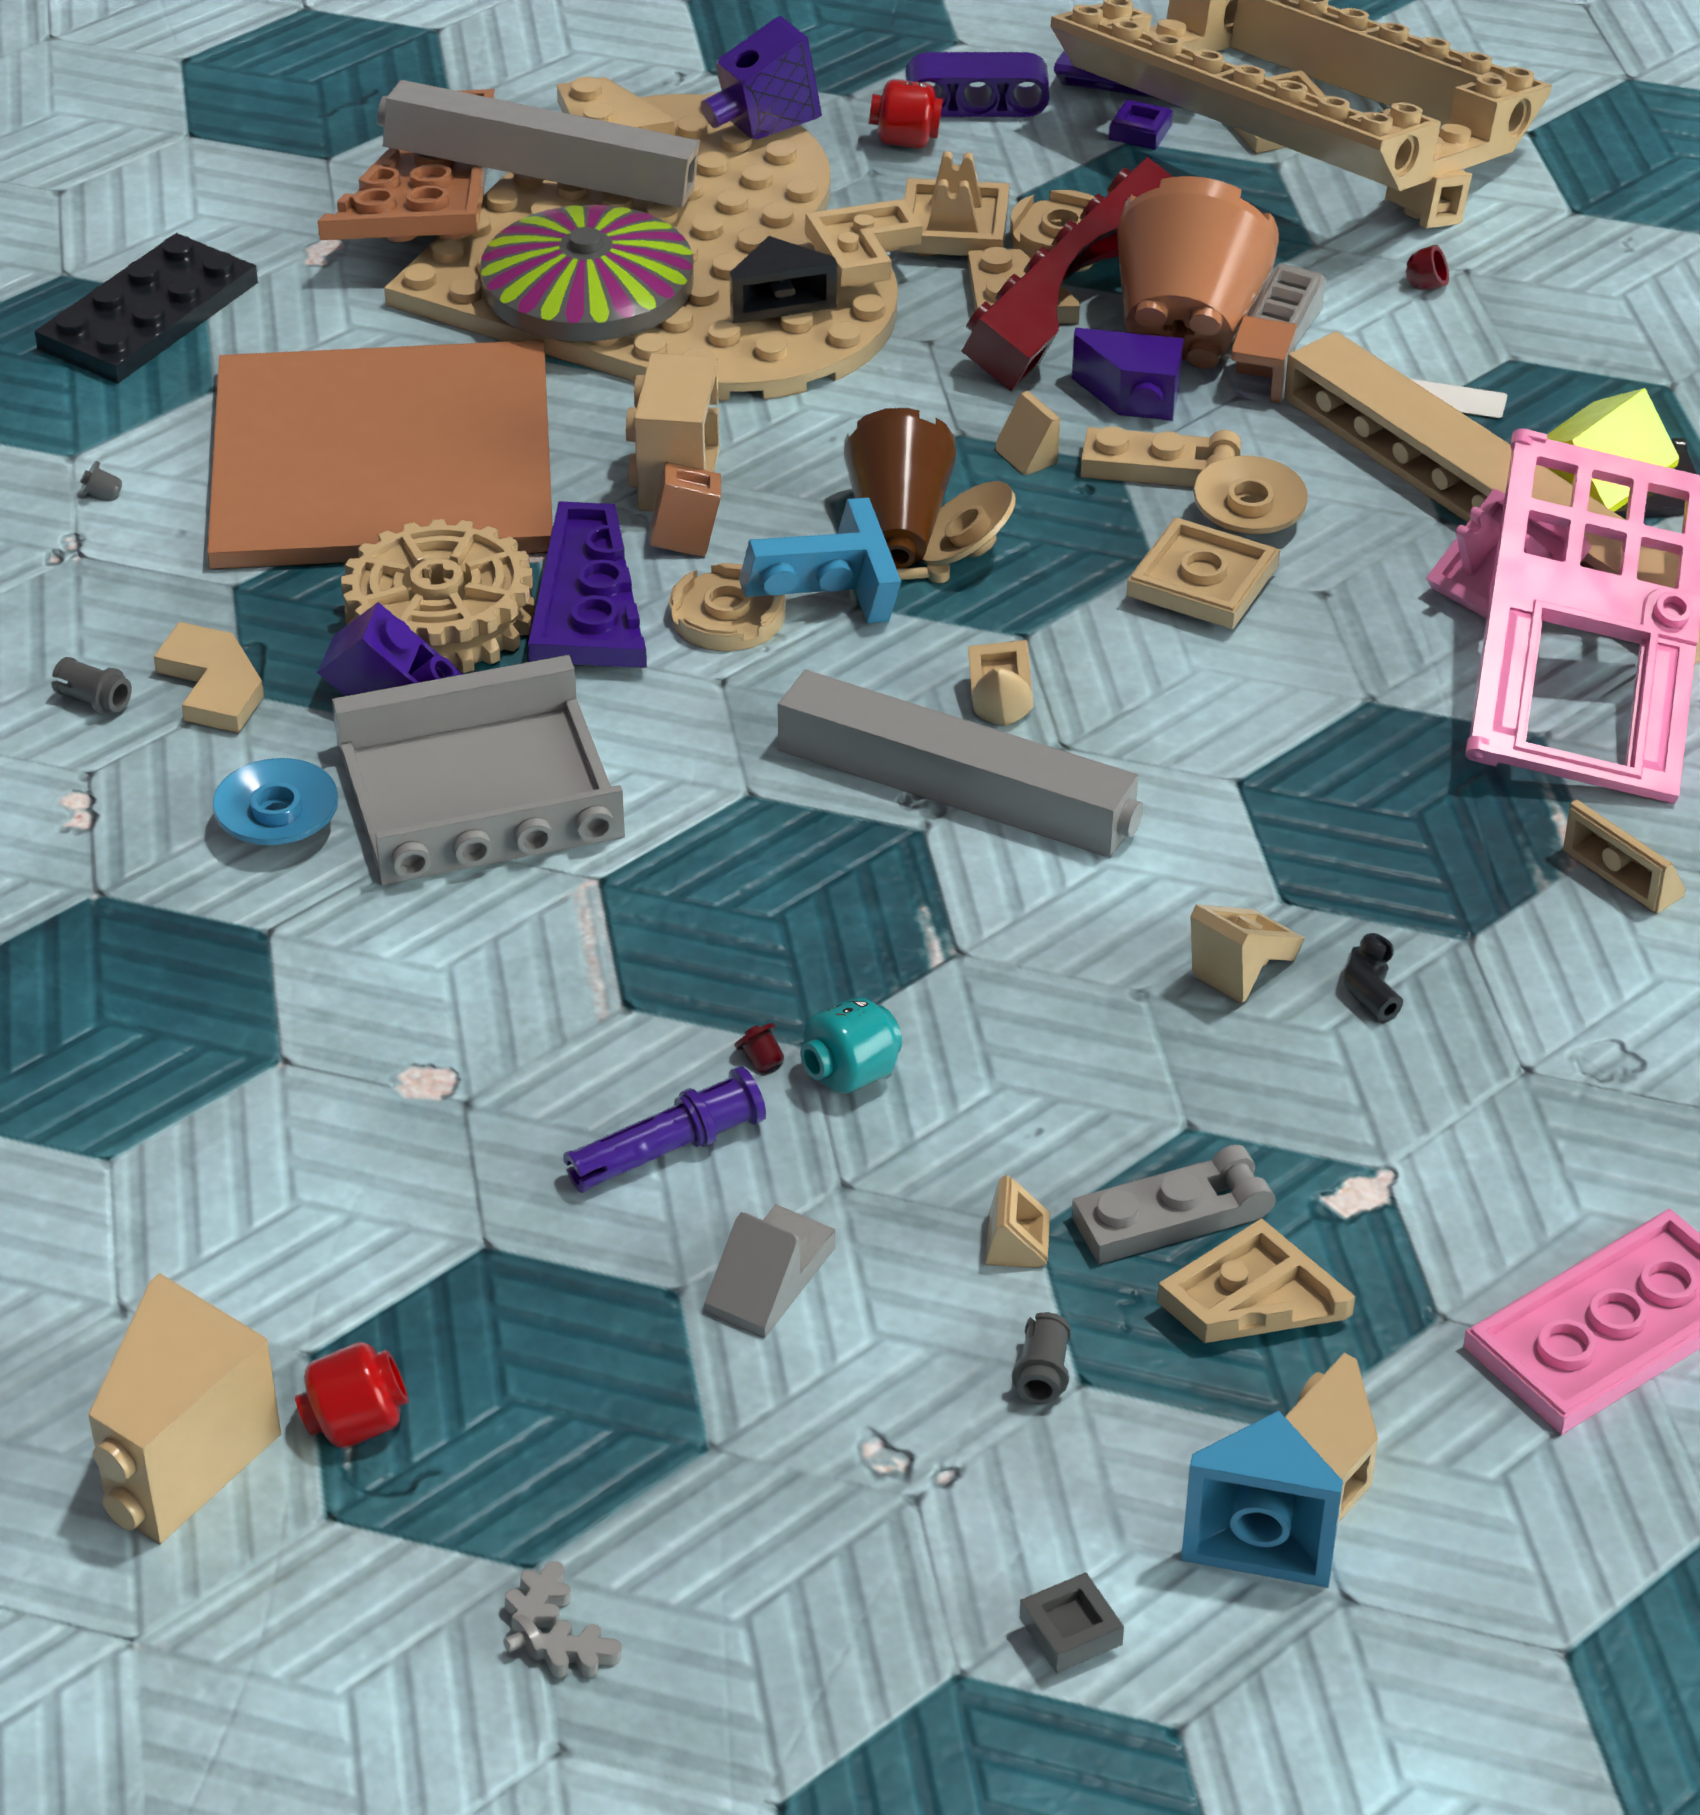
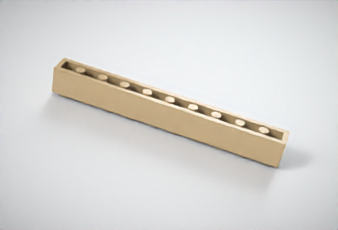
M1335 331L1288 354L1284 394L1286 401L1467 523L1471 519V509L1475 506L1479 508L1494 488L1503 493L1506 492L1512 451L1509 443L1339 332ZM1536 465L1532 498L1570 507L1573 485L1546 467ZM1589 496L1587 508L1589 512L1625 520ZM1584 532V536L1587 537L1591 549L1580 562V565L1619 575L1623 542ZM1640 546L1637 579L1675 588L1678 554ZM1700 627L1694 665L1700 662Z

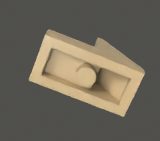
M1196 904L1190 916L1193 974L1199 980L1241 1003L1247 1000L1262 966H1266L1269 959L1295 961L1305 940L1301 935L1255 909Z

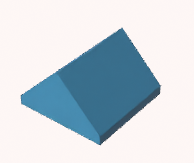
M1277 1411L1192 1454L1189 1467L1181 1561L1329 1588L1343 1480L1280 1411Z

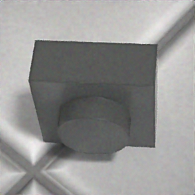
M1087 1572L1020 1600L1019 1619L1056 1673L1123 1645L1124 1625Z

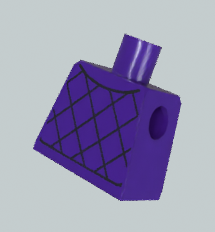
M782 16L773 19L719 58L716 68L721 91L701 101L703 115L710 126L717 128L730 121L751 139H761L821 117L822 111L808 37Z

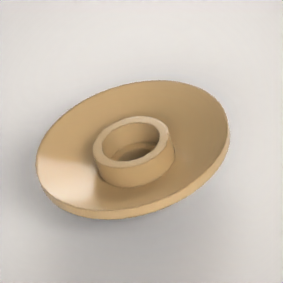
M1233 456L1215 461L1200 472L1194 486L1195 503L1206 518L1228 530L1247 534L1272 533L1293 525L1304 514L1308 500L1307 488L1296 472L1282 463L1258 456Z
M1000 481L982 483L962 492L940 508L926 554L921 559L922 562L930 566H941L953 563L966 556L974 558L986 553L995 544L996 534L1013 512L1016 497L1010 486Z

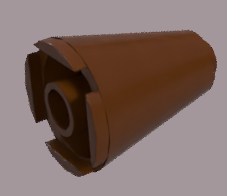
M885 408L867 414L857 421V429L850 436L847 434L844 440V461L854 497L870 499L896 568L913 565L919 562L926 554L957 456L955 436L948 426L938 418H936V425L927 420L920 419L919 410L911 408Z

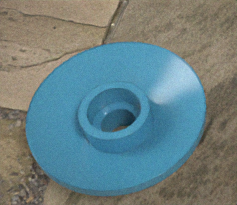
M292 758L264 759L242 766L223 779L213 797L214 815L220 827L239 840L260 845L286 844L309 837L322 829L332 819L338 806L337 787L332 777L315 764Z

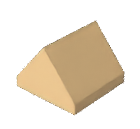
M1009 1175L999 1178L988 1213L985 1265L1040 1268L1047 1264L1050 1212Z

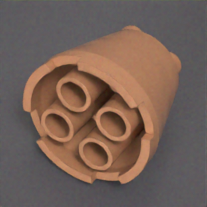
M1194 176L1170 177L1161 179L1159 188L1145 192L1138 197L1131 195L1121 211L1117 229V245L1125 326L1127 333L1183 338L1182 359L1188 360L1190 364L1197 368L1209 369L1218 365L1220 356L1230 347L1239 331L1243 317L1247 316L1275 263L1279 232L1271 213L1262 214L1253 205L1240 198L1242 189L1210 178Z

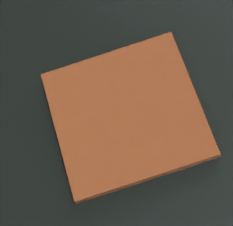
M544 340L219 355L208 536L210 569L347 563L348 559L359 558L358 548L364 543L377 544L379 542L378 534L388 530L397 534L404 531V524L415 522L420 527L430 526L432 520L444 519L447 525L454 526L461 520L472 521L473 528L478 530L490 526L498 529L499 539L511 536L516 540L518 551H526L527 554L548 553L553 519Z

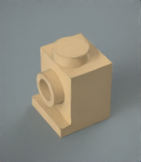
M1459 169L1432 176L1430 181L1402 191L1387 186L1385 199L1404 207L1403 213L1405 215L1420 219L1419 225L1422 227L1433 228L1460 224L1464 215L1472 174Z

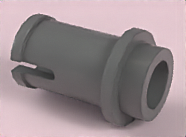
M64 657L56 664L52 673L53 677L68 681L67 684L57 680L52 681L51 685L56 693L90 703L96 712L103 715L122 711L131 697L132 687L130 681L125 678L122 671L116 668L101 670L81 663L75 658Z
M1040 1312L1035 1316L1036 1321L1030 1317L1026 1322V1336L1022 1358L1014 1364L1011 1377L1022 1399L1032 1404L1046 1405L1054 1402L1066 1390L1069 1383V1374L1064 1366L1071 1328L1066 1319L1060 1315L1051 1312Z

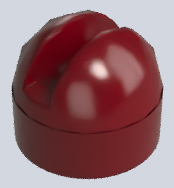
M1429 246L1411 254L1407 261L1406 277L1413 287L1419 290H1433L1448 285V264L1439 246Z

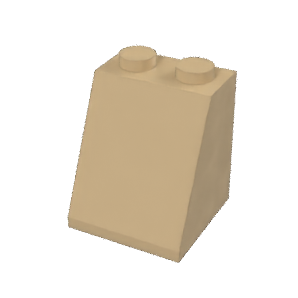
M161 1273L149 1282L88 1414L95 1446L93 1456L99 1467L104 1492L103 1506L108 1515L120 1527L129 1531L136 1528L161 1545L281 1435L267 1338Z

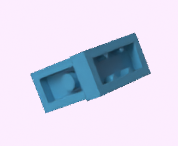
M869 498L847 499L837 534L750 539L739 577L744 597L779 596L783 594L824 591L835 592L855 589L867 623L890 621L901 585L899 574Z

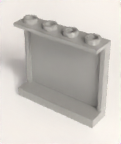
M569 655L332 699L337 746L382 885L625 838L623 790L621 785L611 787L576 698L575 669Z

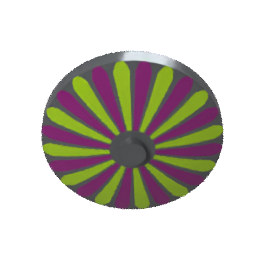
M610 205L558 207L522 218L503 229L489 242L483 252L480 264L483 296L488 306L497 316L522 331L564 341H603L630 336L650 329L664 322L681 309L688 300L694 284L692 250L678 230L650 214Z

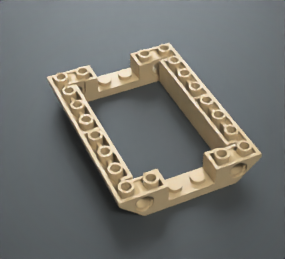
M1104 0L1103 3L1093 6L1076 5L1073 7V11L1051 16L1050 23L1051 29L1075 67L1399 191L1428 182L1432 179V176L1459 169L1462 170L1513 152L1549 97L1552 87L1551 84L1534 79V73L1528 69L1521 67L1504 68L1492 64V58L1486 54L1478 52L1462 53L1450 49V42L1435 37L1420 38L1409 34V28L1402 24L1391 22L1380 24L1369 20V14L1365 11L1354 8L1338 9L1328 5L1329 0H1169L1167 18L1159 20L1157 25L1151 27L1152 15L1133 8L1132 1ZM1231 47L1293 71L1302 70L1309 77L1385 104L1391 108L1382 110L1380 113H1362L1349 108L1350 103L1345 99L1334 96L1319 97L1307 92V86L1302 83L1289 80L1276 81L1266 77L1265 71L1259 67L1251 65L1236 66L1223 61L1224 56L1216 51Z

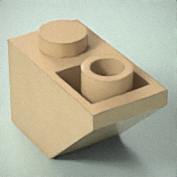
M1345 1352L1325 1374L1316 1372L1309 1378L1300 1393L1298 1403L1285 1416L1343 1480L1338 1523L1372 1486L1378 1435L1357 1359Z

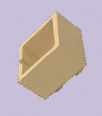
M651 353L646 374H637L634 387L635 407H629L626 416V440L635 442L636 454L631 453L629 457L628 486L637 488L639 511H654L665 462L715 472L720 451L719 408L709 407V405H717L719 399L718 357Z

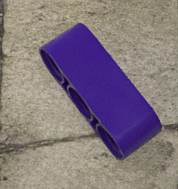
M925 52L912 57L906 66L905 81L932 82L936 84L932 86L935 90L936 98L943 99L941 117H1030L1043 112L1050 99L1047 64L1042 57L1035 53ZM974 82L985 83V85L980 87H973L969 84ZM1024 82L1034 83V85L1029 87L1019 86V84Z

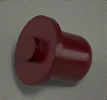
M774 1023L761 1027L756 1025L744 1032L745 1036L734 1044L736 1050L744 1049L752 1066L760 1073L767 1072L781 1065L784 1061V1054L772 1034L777 1028Z

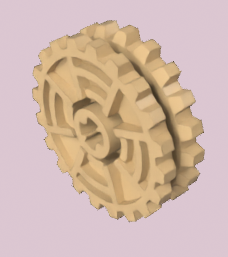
M444 519L432 520L430 526L420 527L415 522L404 524V531L395 534L387 530L378 534L379 542L377 544L364 543L358 548L359 558L348 559L345 564L346 575L341 576L342 595L344 596L346 625L379 602L394 616L404 621L415 634L437 653L447 658L462 673L475 671L474 664L481 661L488 664L500 661V651H515L520 646V635H529L531 632L532 618L535 614V601L532 597L533 575L529 556L526 551H518L517 541L511 536L499 539L498 529L487 526L481 530L474 529L473 522L461 520L456 526L447 525Z

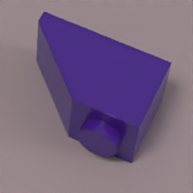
M1075 327L1072 379L1118 415L1173 421L1181 381L1183 338Z

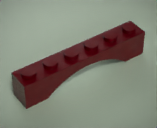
M1149 157L1144 159L1132 172L1126 167L1122 169L1108 187V195L1105 198L1099 193L1096 194L1082 211L1079 217L1081 221L1078 224L1073 220H1069L1052 242L1053 248L1050 251L1044 246L1041 247L1026 265L1023 271L1025 275L1022 278L1013 274L1004 283L995 297L997 302L993 306L986 301L980 305L966 325V328L972 332L961 352L1012 392L1041 363L1059 331L1057 305L1060 285L1083 267L1102 259L1119 256L1117 229L1121 211L1127 199L1131 195L1138 197L1145 192L1159 188L1161 179L1173 176Z

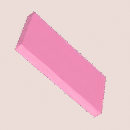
M1669 1208L1465 1331L1463 1347L1560 1435H1563L1700 1349V1233Z

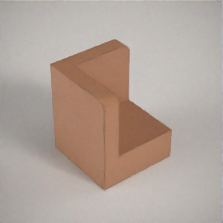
M1244 316L1231 352V359L1237 362L1236 372L1272 378L1270 401L1282 403L1285 394L1288 354L1295 351L1297 324Z
M665 462L650 524V546L701 557L706 555L721 499L720 473Z

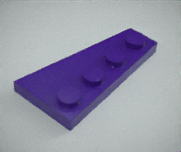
M558 501L528 642L529 662L569 655L574 665L647 668L646 646L644 637L641 635L640 618L632 593V581L629 567L627 568L625 549L615 504Z

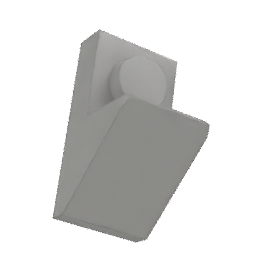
M777 1204L774 1205L763 1220L741 1212L734 1221L705 1299V1312L766 1338L835 1249V1229Z

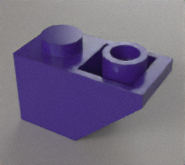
M379 602L333 635L317 671L320 676L344 696L463 675L447 658L437 653L415 634L404 621L394 616Z

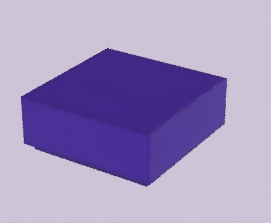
M1126 100L1109 124L1108 140L1156 150L1172 126L1173 110Z

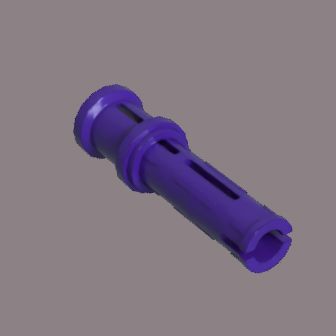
M738 1066L731 1069L728 1078L698 1092L692 1088L680 1092L679 1097H676L674 1100V1106L590 1144L565 1152L563 1154L564 1163L567 1166L573 1164V1167L566 1169L567 1174L574 1187L580 1193H584L606 1180L692 1143L693 1146L705 1148L716 1141V1135L746 1121L753 1125L766 1119L765 1102L751 1073L745 1067Z

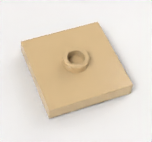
M1176 517L1127 579L1126 596L1234 629L1279 566L1280 549Z

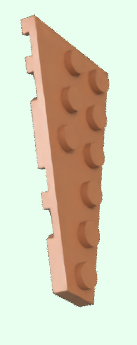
M494 89L459 91L495 99ZM389 148L358 179L360 189L355 194L344 193L337 201L338 211L336 214L325 213L317 221L320 240L387 238L393 242H406L413 240L417 236L439 235L443 239L456 240L464 238L469 234L478 233L487 168Z

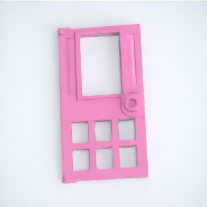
M1517 429L1512 433L1510 465L1470 736L1467 739L1465 756L1471 761L1496 766L1498 762L1675 804L1680 793L1694 662L1700 627V475L1547 439V434L1528 429ZM1536 465L1574 474L1570 507L1532 498ZM1591 478L1630 488L1626 520L1587 510ZM1647 491L1685 501L1682 534L1648 526L1643 523ZM1528 519L1567 529L1562 562L1524 552ZM1584 532L1623 542L1619 575L1580 565ZM1640 546L1678 554L1675 588L1637 579ZM1542 621L1640 644L1625 765L1526 742Z

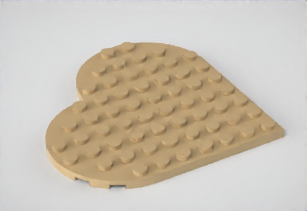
M710 92L705 95L666 94L640 97L674 118L675 136L700 140L695 186L683 208L508 172L483 195L478 233L469 234L464 238L456 240L443 239L439 236L384 287L387 306L504 342L544 340L546 355L634 382L637 374H646L651 353L718 357V400H729L730 392L761 391L763 399L806 392L807 382L827 375L837 381L859 369L882 349L891 336L897 319L898 286L895 273L891 267L890 280L871 282L862 287H840L837 283V308L733 324L730 317L729 272L768 236L817 251L805 233L806 213L827 210L830 201L831 175L829 161L824 149L800 125L761 139H751L730 121L717 128L710 126L701 109V101L717 93ZM610 205L650 214L678 230L692 250L694 284L688 300L681 309L664 322L650 329L630 336L603 341H564L522 331L497 316L488 306L483 296L480 270L481 258L489 242L499 232L522 218L558 207Z

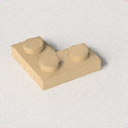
M904 199L811 212L805 215V233L816 250L833 256L836 259L837 283L840 287H862L871 282L890 280L892 261L886 252L896 251L905 246L919 245L922 240L923 226Z

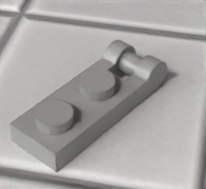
M1230 1145L1217 1152L1212 1160L1072 1198L1071 1217L1099 1265L1255 1221L1264 1217L1273 1209L1276 1198L1267 1182L1263 1178L1254 1176L1256 1167L1248 1151L1241 1145ZM1225 1190H1232L1231 1193L1217 1196L1216 1194Z

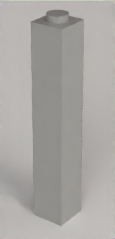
M400 80L388 96L384 95L379 104L377 123L378 126L384 127L383 147L683 208L695 186L700 140Z
M806 669L777 704L778 750L1109 858H1111L1125 836L1130 838L1134 836L1141 822L1143 803L1137 801L1138 774Z

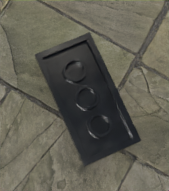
M175 233L35 330L37 349L115 383H120L258 283L256 265L195 241L190 237Z

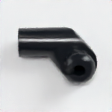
M1369 933L1363 936L1360 946L1353 947L1349 953L1342 976L1343 982L1349 993L1377 1020L1388 1022L1400 1012L1403 1006L1402 997L1385 982L1389 969L1387 962L1394 955V948L1392 943L1385 937L1376 933Z

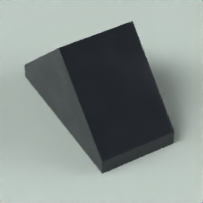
M768 236L729 272L730 317L733 324L837 308V262L833 256Z

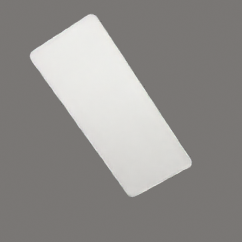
M1411 379L1461 413L1493 418H1502L1508 397L1506 393Z

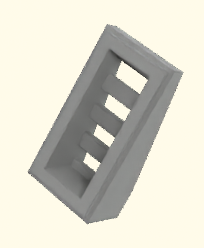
M1279 263L1268 276L1247 316L1297 324V345L1323 308L1325 277L1317 272Z

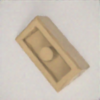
M1576 799L1570 803L1563 851L1656 914L1684 897L1685 886L1670 861Z

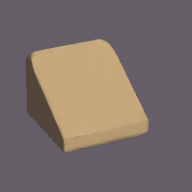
M1029 391L1021 393L997 438L995 451L1023 475H1029L1057 464L1060 418Z

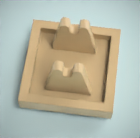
M945 151L942 155L936 179L907 178L904 200L923 226L921 244L901 247L898 249V252L915 253L926 257L937 254L963 255L968 257V251L985 250L990 247L1004 248L1010 183L978 182L972 153H964L962 164L955 165L952 153Z

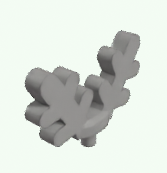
M557 1561L548 1562L539 1575L533 1570L523 1571L520 1576V1589L526 1596L518 1589H509L505 1593V1609L512 1616L511 1628L515 1633L503 1639L507 1652L510 1653L523 1647L526 1653L534 1658L535 1661L545 1660L552 1675L555 1677L567 1675L569 1662L576 1663L582 1675L589 1678L597 1675L598 1665L613 1666L620 1662L621 1643L614 1638H601V1628L598 1625L589 1624L579 1636L571 1635V1623L567 1620L559 1621V1607L569 1604L571 1590L570 1586L564 1583L565 1568L563 1564ZM538 1628L552 1629L548 1634L541 1633Z

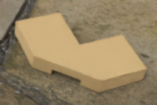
M178 622L153 656L156 673L197 682L182 703L184 721L239 733L264 697L262 680L233 633Z

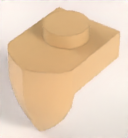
M1027 640L968 646L972 702L975 714L987 722L1002 726L1010 725L1026 716L1034 706Z

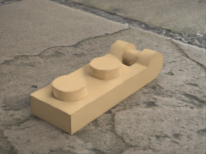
M1087 427L1081 462V478L1194 487L1198 475L1205 467L1223 458L1240 456L1242 443L1240 437L1229 430H1219L1210 437L1180 435L1171 431L1153 433L1124 430L1119 427Z

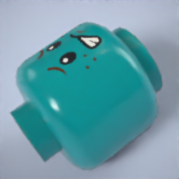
M851 998L816 1013L807 1021L803 1034L804 1044L801 1046L800 1056L804 1069L812 1079L820 1081L833 1092L851 1093L883 1079L894 1070L898 1053L902 1047V1034L895 1017L888 1009L878 1006L867 998Z

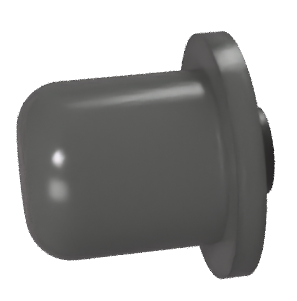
M95 461L90 470H85L81 477L80 483H82L79 496L84 498L86 494H89L101 500L113 501L120 493L122 481L120 478L99 469L100 462Z

